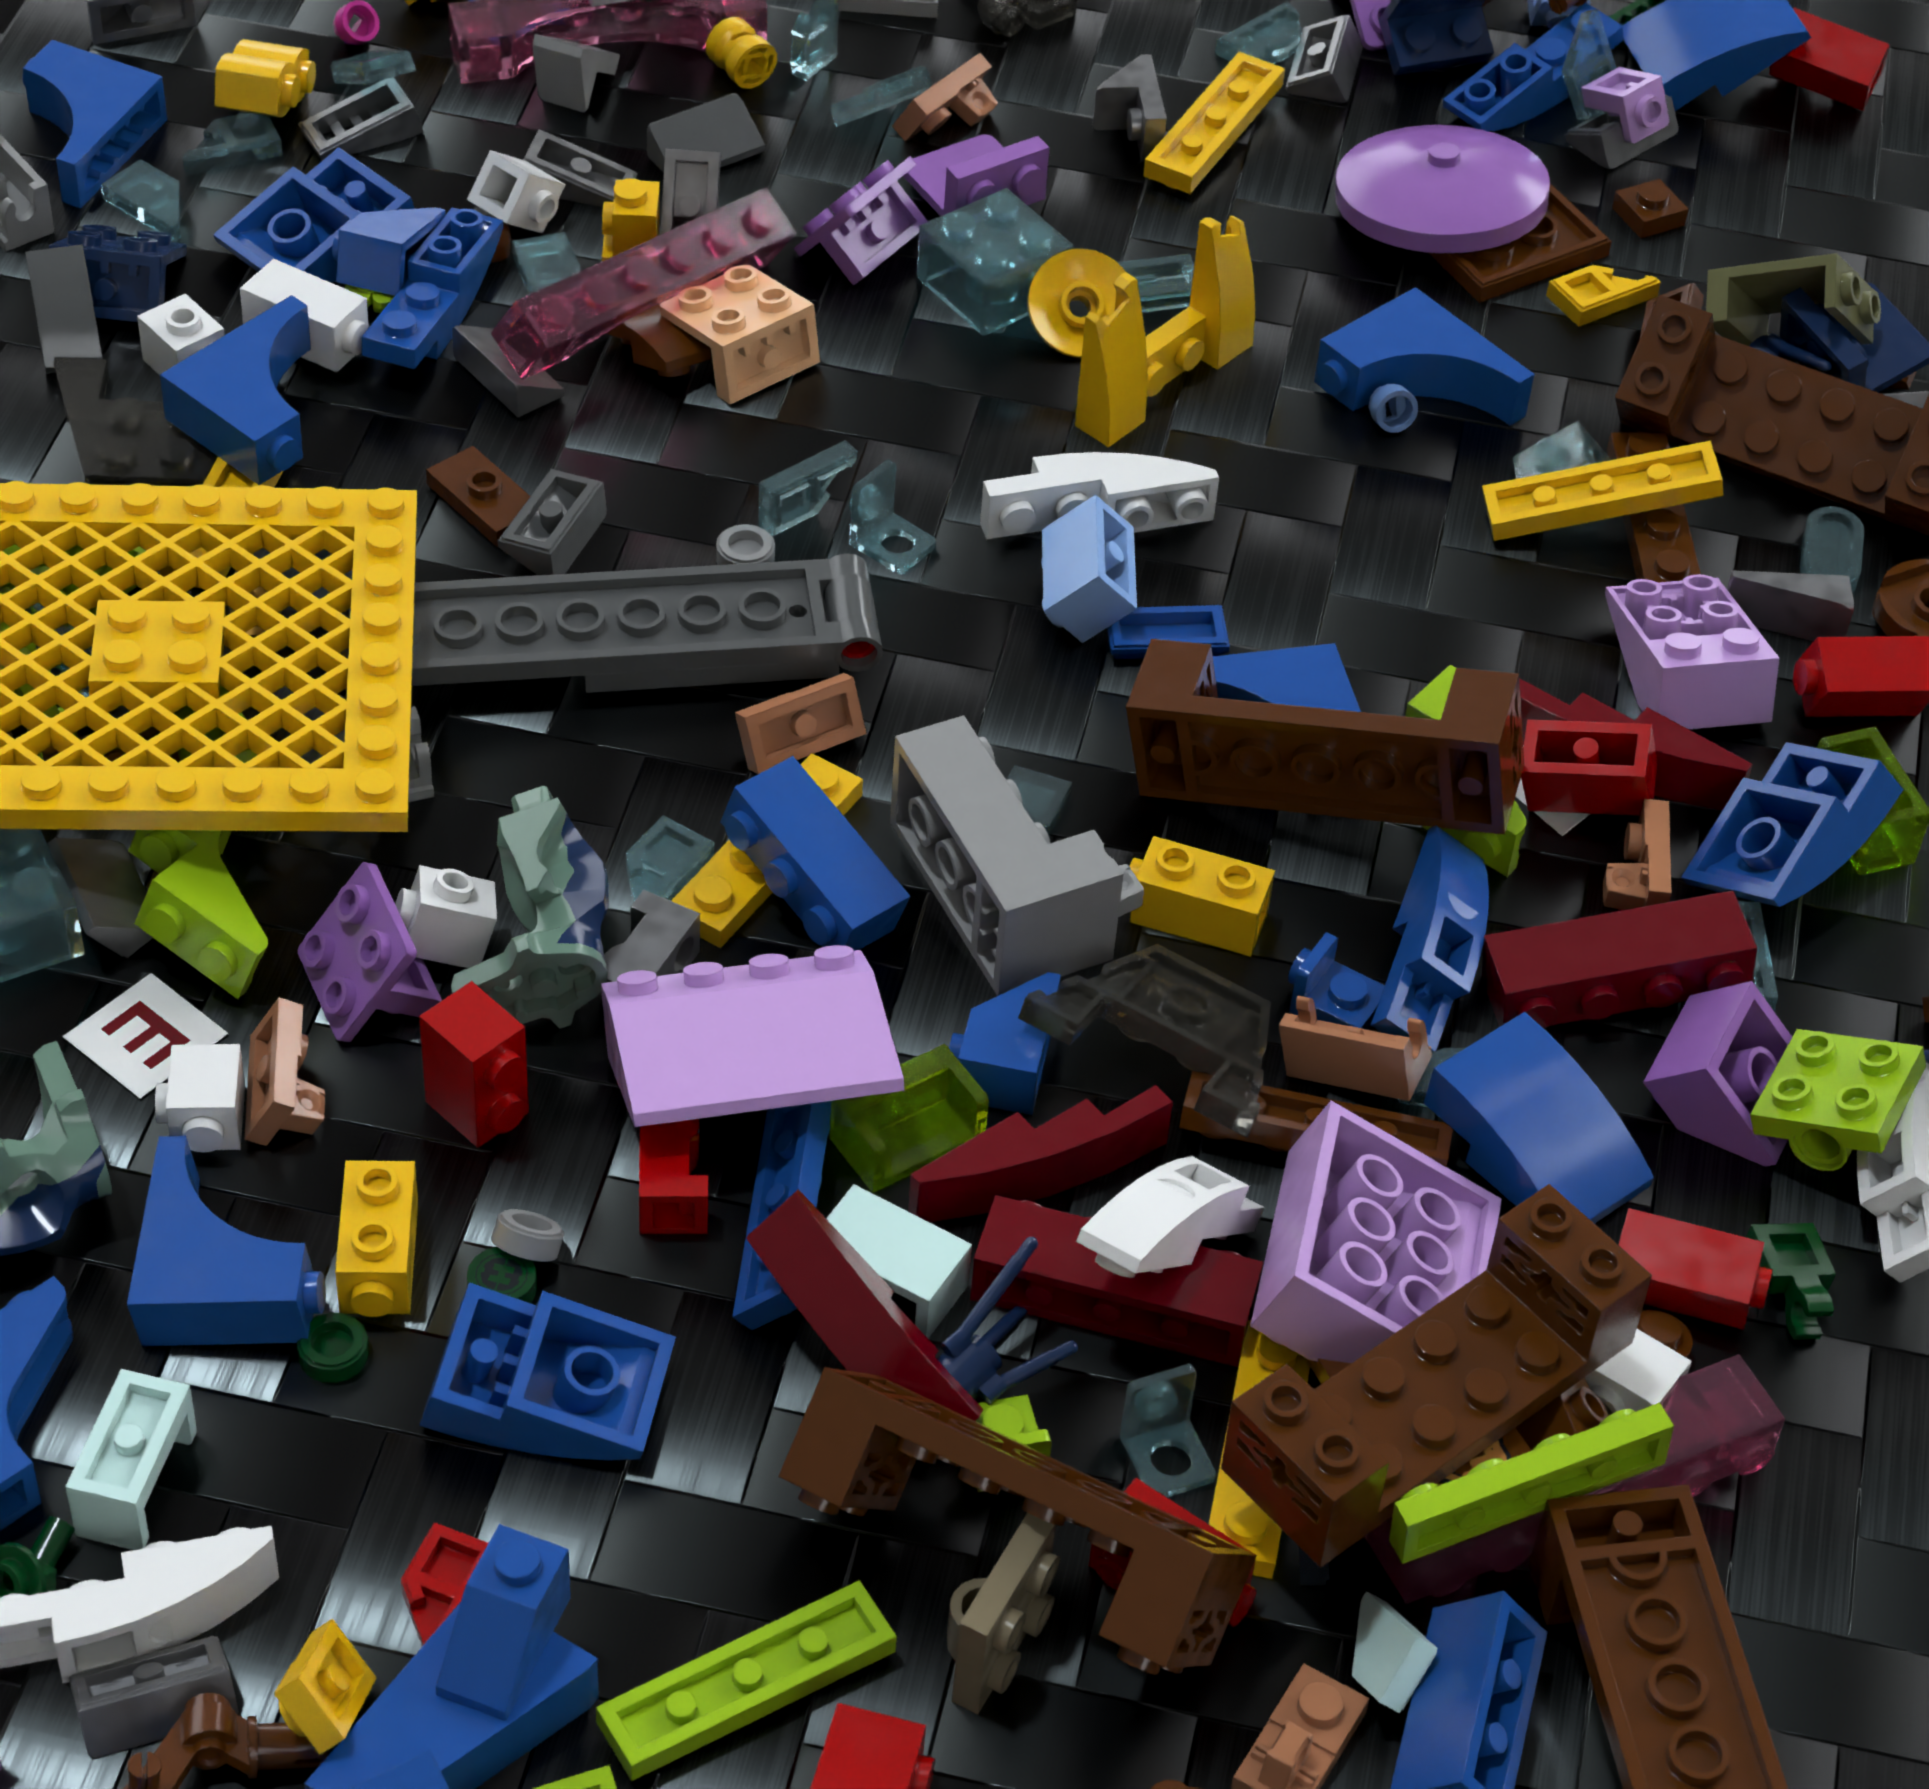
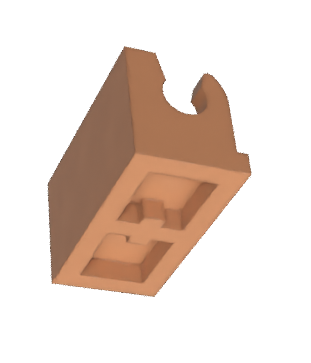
M1297 996L1296 1009L1298 1010V1015L1285 1013L1279 1024L1287 1076L1405 1101L1411 1100L1432 1057L1431 1047L1428 1046L1426 1025L1423 1020L1408 1018L1407 1031L1409 1032V1037L1396 1036L1317 1020L1314 1000L1308 997Z

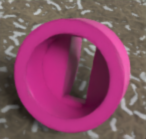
M355 0L338 10L334 17L333 27L335 34L346 44L362 45L377 35L380 22L377 12L370 4L365 1ZM355 14L360 19L350 29L348 23Z

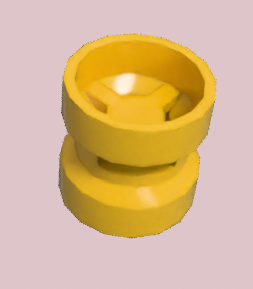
M729 17L722 20L713 28L707 38L706 53L709 59L721 69L726 70L729 78L743 89H752L760 86L770 77L777 63L775 48L767 40L757 36L754 28L740 17Z

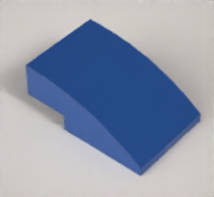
M1667 0L1622 25L1623 40L1640 68L1645 73L1662 77L1664 93L1668 97H1672L1675 111L1714 85L1722 97L1812 38L1787 0Z
M338 147L306 175L294 166L291 167L216 231L213 236L217 243L257 272L272 259H276L331 283L337 279V262L332 257V245L334 237L340 228L362 212L415 209L409 195Z
M1786 742L1762 781L1742 778L1681 876V879L1690 886L1719 893L1733 890L1736 897L1781 907L1815 888L1845 864L1883 821L1904 789L1880 760Z
M1526 1012L1521 1013L1433 1068L1424 1104L1471 1144L1465 1162L1515 1206L1550 1184L1595 1224L1652 1185L1654 1176L1639 1147L1605 1096L1568 1052Z
M469 1282L456 1313L419 1426L454 1437L531 1454L592 1460L640 1459L645 1448L676 1337L542 1291L537 1304L533 1305Z

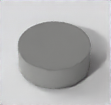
M750 524L735 525L724 530L717 538V565L775 562L774 538L761 527Z
M508 1209L498 1214L491 1241L495 1246L511 1255L533 1261L548 1262L557 1259L565 1233L557 1222L546 1216L526 1210Z

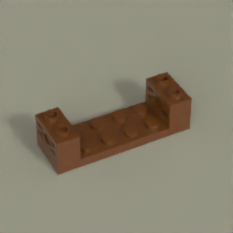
M1659 295L1615 395L1620 423L1647 433H1666L1668 441L1682 446L1711 440L1717 459L1929 536V394L1923 408L1724 338L1715 334L1713 313Z
M1151 639L1126 705L1140 796L1429 827L1437 825L1440 828L1505 835L1524 767L1519 673L1456 668L1441 720L1218 698L1211 644Z
M1548 1184L1498 1219L1487 1269L1317 1388L1313 1389L1286 1364L1234 1399L1231 1403L1221 1469L1321 1568L1392 1517L1394 1502L1401 1500L1407 1492L1423 1484H1438L1632 1344L1652 1274L1552 1185Z
M824 1367L778 1476L801 1488L797 1497L798 1500L812 1508L835 1516L839 1514L840 1509L860 1517H865L868 1509L895 1511L916 1459L930 1464H935L936 1460L939 1459L951 1465L961 1467L957 1477L963 1482L998 1495L1000 1490L1016 1496L1026 1497L1021 1508L1027 1513L1058 1526H1063L1064 1522L1067 1521L1081 1527H1089L1091 1529L1086 1540L1093 1545L1125 1558L1129 1557L1130 1552L1133 1553L1098 1634L1120 1645L1116 1655L1120 1660L1155 1675L1159 1674L1161 1668L1181 1674L1184 1667L1211 1666L1257 1555L880 1375Z
M1689 1484L1547 1499L1529 1559V1568L1546 1626L1574 1623L1623 1789H1788Z

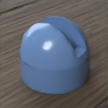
M1386 384L1376 388L1370 396L1368 408L1371 417L1383 430L1390 433L1401 432L1414 422L1418 413V403L1416 398L1405 387L1397 384ZM1387 401L1389 402V407L1392 413V416L1386 417L1385 406Z

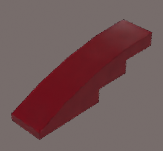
M1519 678L1523 745L1527 719L1652 724L1658 761L1654 796L1671 801L1723 810L1742 778L1749 779L1752 763L1648 707L1633 720L1583 692L1568 705Z
M1154 1085L1103 1115L1086 1098L1035 1129L1019 1112H1016L913 1172L910 1176L908 1212L927 1222L980 1215L990 1212L995 1195L1018 1201H1034L1109 1174L1167 1144L1173 1101L1157 1085Z
M799 1189L746 1237L790 1300L847 1371L880 1375L974 1421L981 1416L984 1409L935 1358L939 1350L890 1299L894 1293L891 1287Z

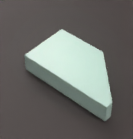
M1366 1591L1360 1603L1352 1676L1379 1703L1400 1713L1401 1710H1404L1433 1661L1438 1648L1386 1601Z

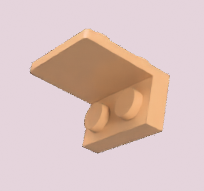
M751 265L732 267L725 271L723 275L699 286L685 288L679 295L660 303L662 317L711 347L717 396L730 405L820 363L814 304Z

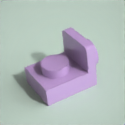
M1618 67L1581 87L1585 107L1606 111L1610 116H1620L1623 137L1626 142L1637 143L1669 124L1662 77L1659 75Z

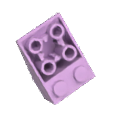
M1695 574L1685 577L1682 581L1657 583L1647 579H1636L1628 582L1627 585L1606 587L1605 597L1634 695L1642 712L1648 707L1687 729L1772 722L1779 657L1719 578Z

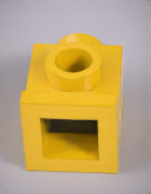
M632 178L615 181L613 202H603L602 234L604 235L602 266L657 268L660 237V182L640 181Z

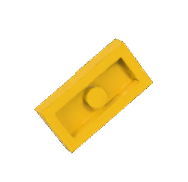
M332 1618L311 1632L296 1660L291 1663L278 1685L274 1695L279 1700V1709L288 1727L296 1735L307 1737L321 1755L345 1739L377 1677Z

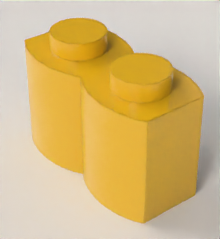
M241 40L236 45L233 53H225L216 66L215 107L280 118L285 116L290 107L295 108L305 93H311L314 88L316 66L313 61H309V50L254 40Z

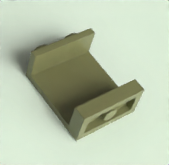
M1837 253L1708 270L1706 311L1713 313L1715 331L1724 338L1747 346L1755 339L1768 335V314L1781 313L1782 297L1800 287L1815 303H1822L1824 309L1862 345L1873 343L1874 324L1880 321L1881 303L1877 291Z

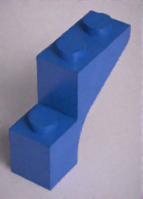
M54 1276L32 1290L19 1293L0 1310V1531L42 1503L33 1462L18 1446L17 1439L22 1427L74 1339L72 1323L68 1318L66 1308L68 1303L64 1286Z

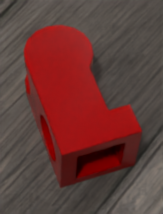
M699 1119L640 1127L639 1234H708V1175H689L697 1167L699 1160Z

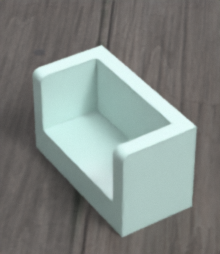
M853 1184L826 1219L895 1293L916 1303L915 1325L929 1339L968 1286L972 1244Z
M124 1369L120 1370L65 1486L72 1523L75 1528V1536L131 1550L143 1549L146 1546L149 1533L144 1507L174 1442L190 1445L197 1433L190 1385Z

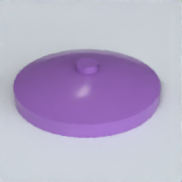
M1422 125L1387 131L1368 138L1353 147L1338 165L1335 199L1340 213L1348 223L1377 241L1420 252L1466 253L1486 250L1510 243L1534 229L1541 222L1548 208L1550 179L1545 165L1532 151L1507 137L1463 126Z

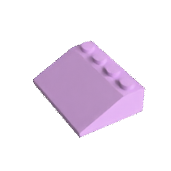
M833 945L817 949L814 952V956L788 959L787 956L782 954H763L751 958L747 965L723 968L719 963L700 962L686 966L683 969V973L657 976L652 971L638 970L619 975L615 982L601 983L608 1059L634 1127L905 1091L904 1077L874 971L861 950L854 951L848 946Z
M1330 1101L1288 1151L1250 1327L1265 1334L1273 1342L1284 1345L1309 1360L1318 1361L1319 1358L1353 1363L1487 1269L1502 1199L1337 1103Z

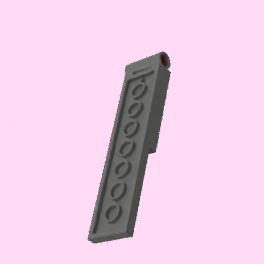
M845 553L830 559L415 583L412 686L584 676L586 693L817 679L831 678L839 675V666L848 671L859 672L868 670L876 666L883 655L868 566L862 557L855 554ZM351 608L341 614L350 619ZM349 648L339 654L348 659Z

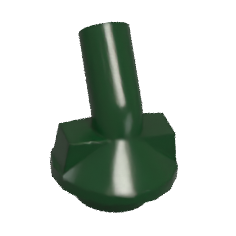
M49 1516L31 1550L19 1543L7 1542L0 1545V1597L10 1594H25L29 1596L55 1591L57 1569L54 1567L74 1534L75 1528L60 1518Z

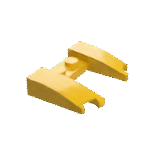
M1235 216L1229 217L1224 235H1221V223L1213 218L1208 217L1200 221L1189 307L1147 336L1145 335L1138 281L1127 272L1121 274L1113 283L1116 290L1115 310L1111 317L1104 316L1100 318L1091 311L1085 316L1075 426L1108 448L1145 422L1148 396L1152 397L1158 394L1164 385L1184 371L1192 370L1200 360L1219 370L1253 345L1255 323L1254 275L1245 225L1243 221Z

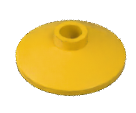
M1090 249L1066 250L1048 259L1036 272L1028 291V313L1037 334L1048 346L1057 352L1070 357L1081 358L1085 316L1077 317L1072 314L1069 307L1070 302L1075 300L1081 301L1086 305L1088 313L1091 311L1100 318L1104 316L1111 317L1115 310L1116 290L1113 283L1126 271L1111 257Z

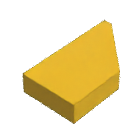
M1591 265L1550 280L1546 296L1580 327L1658 297L1661 281L1649 275L1640 280L1612 276L1613 268Z

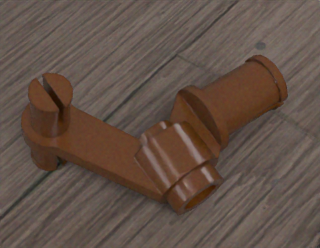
M203 1693L192 1697L186 1703L184 1712L154 1753L147 1752V1763L143 1768L142 1752L133 1755L128 1760V1784L123 1789H178L193 1766L203 1770H212L228 1764L247 1774L248 1779H256L257 1771L318 1768L328 1757V1750L320 1755L307 1737L296 1735L286 1722L257 1724L256 1716H248L246 1720L237 1715L231 1708L228 1699L216 1693Z

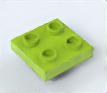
M1797 1029L1750 1113L1753 1132L1755 1135L1788 1139L1794 1155L1804 1164L1820 1171H1835L1842 1168L1853 1149L1882 1154L1926 1068L1924 1048L1919 1045Z

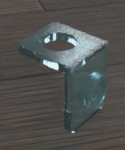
M1579 421L1549 437L1541 439L1536 444L1513 457L1516 479L1611 460Z
M887 459L858 481L852 488V497L849 504L851 511L850 545L897 574H904L936 548V538L894 513L896 463ZM890 536H903L910 539L914 547L904 553H893L884 549L881 542Z
M1186 1364L1133 1380L1127 1385L1120 1439L1141 1481L1166 1497L1214 1482L1216 1471L1190 1422L1197 1373L1192 1364ZM1175 1446L1188 1454L1191 1459V1466L1180 1475H1166L1154 1468L1150 1456L1160 1447Z

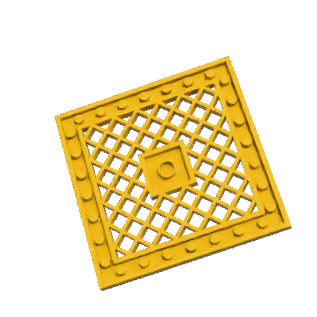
M21 481L0 483V587L7 583L15 586L14 589L3 595L0 593V624L4 622L10 626L0 633V664L5 667L0 670V829L408 832L417 490H396L393 488H378L375 490L335 489L326 486L317 488H274L266 485L256 487H213L205 484L194 486H151L144 483L132 485H90L83 482L70 484H28ZM14 544L21 548L10 555L3 552V550ZM76 545L84 549L73 556L65 552ZM138 546L146 550L136 557L128 553ZM200 547L208 551L199 558L190 554ZM262 548L270 552V554L261 559L252 555ZM323 549L332 554L323 560L315 556L316 553ZM42 564L50 568L39 575L31 571ZM104 565L113 569L102 576L94 572ZM167 566L176 570L165 577L157 573ZM229 567L238 571L228 578L220 574V572ZM291 568L300 572L291 579L282 574ZM353 569L351 580L344 574ZM70 584H74L79 588L68 595L60 591ZM133 585H137L142 589L132 596L123 592ZM197 585L205 590L195 597L186 593ZM258 587L268 591L258 598L249 593ZM322 587L330 592L321 599L311 594ZM36 603L45 607L33 615L25 611ZM228 605L235 611L226 616L225 606ZM97 606V611H96V616H95V615H94L93 613H91L89 610H91L92 608H94V607ZM289 606L298 611L289 618L279 613ZM351 608L350 619L341 614ZM66 623L74 627V629L63 635L54 631ZM255 626L265 630V632L255 638L246 633ZM318 627L328 631L327 634L318 639L309 634V632ZM32 642L40 647L28 655L19 651ZM225 645L232 651L223 656V650ZM92 646V653L90 656L89 654L84 652V650ZM286 646L296 651L285 659L276 653ZM349 648L348 659L339 654ZM61 663L70 668L58 676L49 672V670ZM252 666H256L263 671L251 679L242 673ZM317 666L327 672L317 679L306 674ZM26 683L34 688L21 697L13 692ZM89 686V696L86 698L79 691ZM222 686L229 692L220 697V687ZM284 686L294 692L282 700L273 694ZM347 688L346 700L337 695ZM56 704L64 709V711L52 718L43 713ZM121 705L130 710L118 719L109 714V712ZM185 706L195 711V713L183 720L174 714ZM249 707H253L260 712L249 720L239 715V713ZM315 707L325 713L314 721L303 715ZM20 725L29 730L16 739L7 734ZM85 726L95 731L82 740L73 735V733ZM150 727H154L161 732L148 741L138 735ZM216 727L226 733L215 741L205 736L206 733ZM281 728L291 733L290 736L280 742L269 736ZM345 730L344 742L335 737V735ZM51 746L60 752L47 761L37 756ZM117 747L126 753L113 762L103 756ZM182 748L192 754L180 762L170 757V755ZM246 749H250L257 754V756L246 763L235 757ZM312 749L323 755L311 764L301 758V756Z

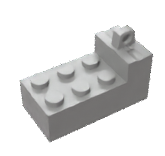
M964 715L895 736L890 824L996 995L999 996L1047 972L1061 974L1062 977L1113 960L1118 917L1142 906L1144 888L1129 865L1118 866L1116 861L1106 853L1104 843L1096 831L1091 830L1050 843L1044 826L1040 822L1034 823L1023 807L1021 793L1016 783L1012 779L1006 780L995 764L994 753L988 740L983 736H977Z

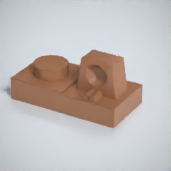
M981 53L977 54L913 99L892 127L905 142L922 130L929 136L952 116L948 111L949 107L970 127L979 123L998 105L997 100L982 80L992 66Z
M846 673L735 712L748 769L756 774H760L791 756L799 760L809 756L811 753L815 754L866 734L854 677Z
M1644 799L1638 823L1627 824L1624 839V860H1632L1634 863L1607 864L1603 880L1604 906L1627 910L1670 901L1672 890L1669 801Z
M280 997L250 1035L245 1140L264 1146L268 1145L279 1129L314 1134L324 1121L325 1090L297 1078V1071L304 1062L309 1043L308 1036L302 1033L303 1005Z
M1303 1663L1270 1716L1269 1721L1235 1773L1231 1789H1321L1364 1718L1370 1698Z

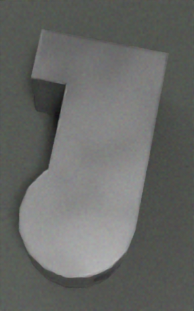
M643 890L631 906L630 936L624 943L612 947L604 954L608 971L606 983L615 982L619 975L630 971H652L657 976L683 973V969L690 965L700 952V913Z

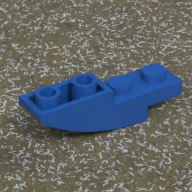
M1584 3L1526 49L1516 43L1512 44L1443 99V107L1474 128L1485 131H1497L1531 120L1569 98L1587 84L1588 68L1623 41V26L1588 3Z
M452 207L408 260L407 282L362 335V356L415 369L425 356L438 359L452 339V328L461 325L484 280L503 231V220L484 216L479 211L473 209H457Z
M1437 825L1428 829L1396 917L1393 930L1402 935V939L1371 1026L1381 1033L1409 1037V1032L1407 1031L1408 1018L1423 1020L1426 1025L1428 1046L1431 1047L1432 1054L1436 1053L1453 1001L1470 993L1482 952L1489 909L1488 874L1483 858Z

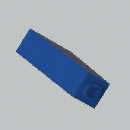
M459 1603L353 1726L345 1739L335 1747L304 1783L305 1789H348L431 1749L449 1789H475L591 1708L599 1698L598 1658L553 1631L506 1721L436 1695V1683L460 1606Z

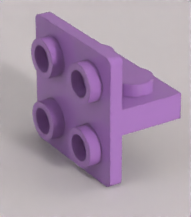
M909 156L896 168L893 167L889 160L885 161L863 179V182L869 188L868 190L860 181L829 206L835 216L827 207L802 228L808 237L793 248L798 256L801 257L820 242L854 286L926 228L930 223L897 182L898 179L917 165L912 157Z
M362 862L298 947L299 958L336 1040L351 1042L376 1009L390 1014L399 1013L419 1017L442 1001L423 959L416 957V947L377 865Z

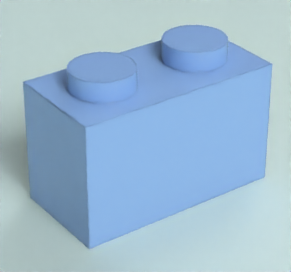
M1095 494L1042 529V607L1048 619L1055 626L1065 628L1079 641L1084 643L1137 609L1134 527Z

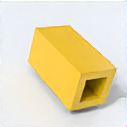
M1153 836L1144 859L1134 857L1129 866L1144 888L1143 904L1141 907L1131 911L1130 923L1251 957L1268 914L1275 870Z
M345 1161L335 1270L340 1313L360 1314L366 1317H381L386 1314H410L418 1213L415 1161Z

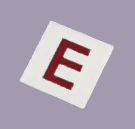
M150 973L66 1033L63 1038L141 1099L156 1088L157 1083H163L169 1078L172 1045L215 1044L228 1035V1033Z

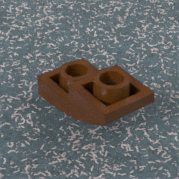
M638 296L595 310L598 331L619 337L623 344L631 345L633 363L655 369L659 376H681L691 371V365L712 359L711 348L662 317L660 304L653 300Z

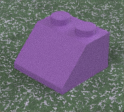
M1753 981L1690 995L1643 1083L1679 1131L1762 1166L1776 1165L1788 1139L1755 1135L1750 1113L1792 1036Z

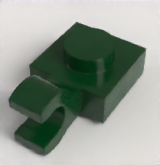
M1814 1223L1752 1224L1746 1238L1765 1242L1760 1266L1773 1269L1767 1294L1784 1293L1786 1299L1785 1318L1790 1335L1794 1340L1820 1339L1823 1333L1816 1317L1832 1316L1834 1312L1833 1302L1828 1290L1836 1276V1272Z

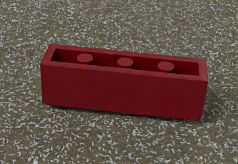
M1732 890L1484 935L1481 977L1499 1027L1521 1013L1526 1012L1545 1029L1552 1025L1585 1019H1603L1612 1014L1650 1007L1664 1008L1674 1003L1687 1001L1690 995L1753 981L1757 945Z
M995 1195L974 1256L970 1300L977 1302L980 1300L1025 1239L1033 1236L1038 1240L1037 1248L995 1306L1012 1310L1015 1306H1021L1027 1310L1029 1315L1234 1367L1239 1366L1244 1339L1254 1311L1263 1261L1243 1257L1229 1250H1215L1199 1246L1191 1265L1163 1269L1162 1273L1148 1271L1136 1273L1133 1278L1123 1277L1098 1265L1095 1262L1098 1253L1076 1242L1082 1227L1092 1217H1082L1046 1208L1028 1200L1018 1201Z

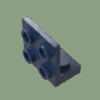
M1391 0L1378 20L1394 76L1488 61L1494 54V49L1481 7L1485 0Z
M83 225V231H69L67 238L49 245L50 249L83 244L95 318L138 322V315L164 304L166 265L187 254V244L171 242V233L143 230L138 231L137 237L117 236L116 227L106 225Z
M1873 283L1868 284L1879 295L1881 317L1880 321L1874 324L1872 344L1862 345L1824 309L1822 303H1815L1801 287L1782 297L1779 337L1793 346L1829 361L1832 365L1831 370L1828 372H1823L1803 364L1805 367L1879 393L1929 364V342Z

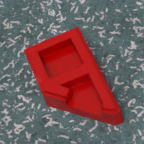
M435 1522L401 1578L402 1595L422 1646L461 1602L466 1583L488 1545V1542Z

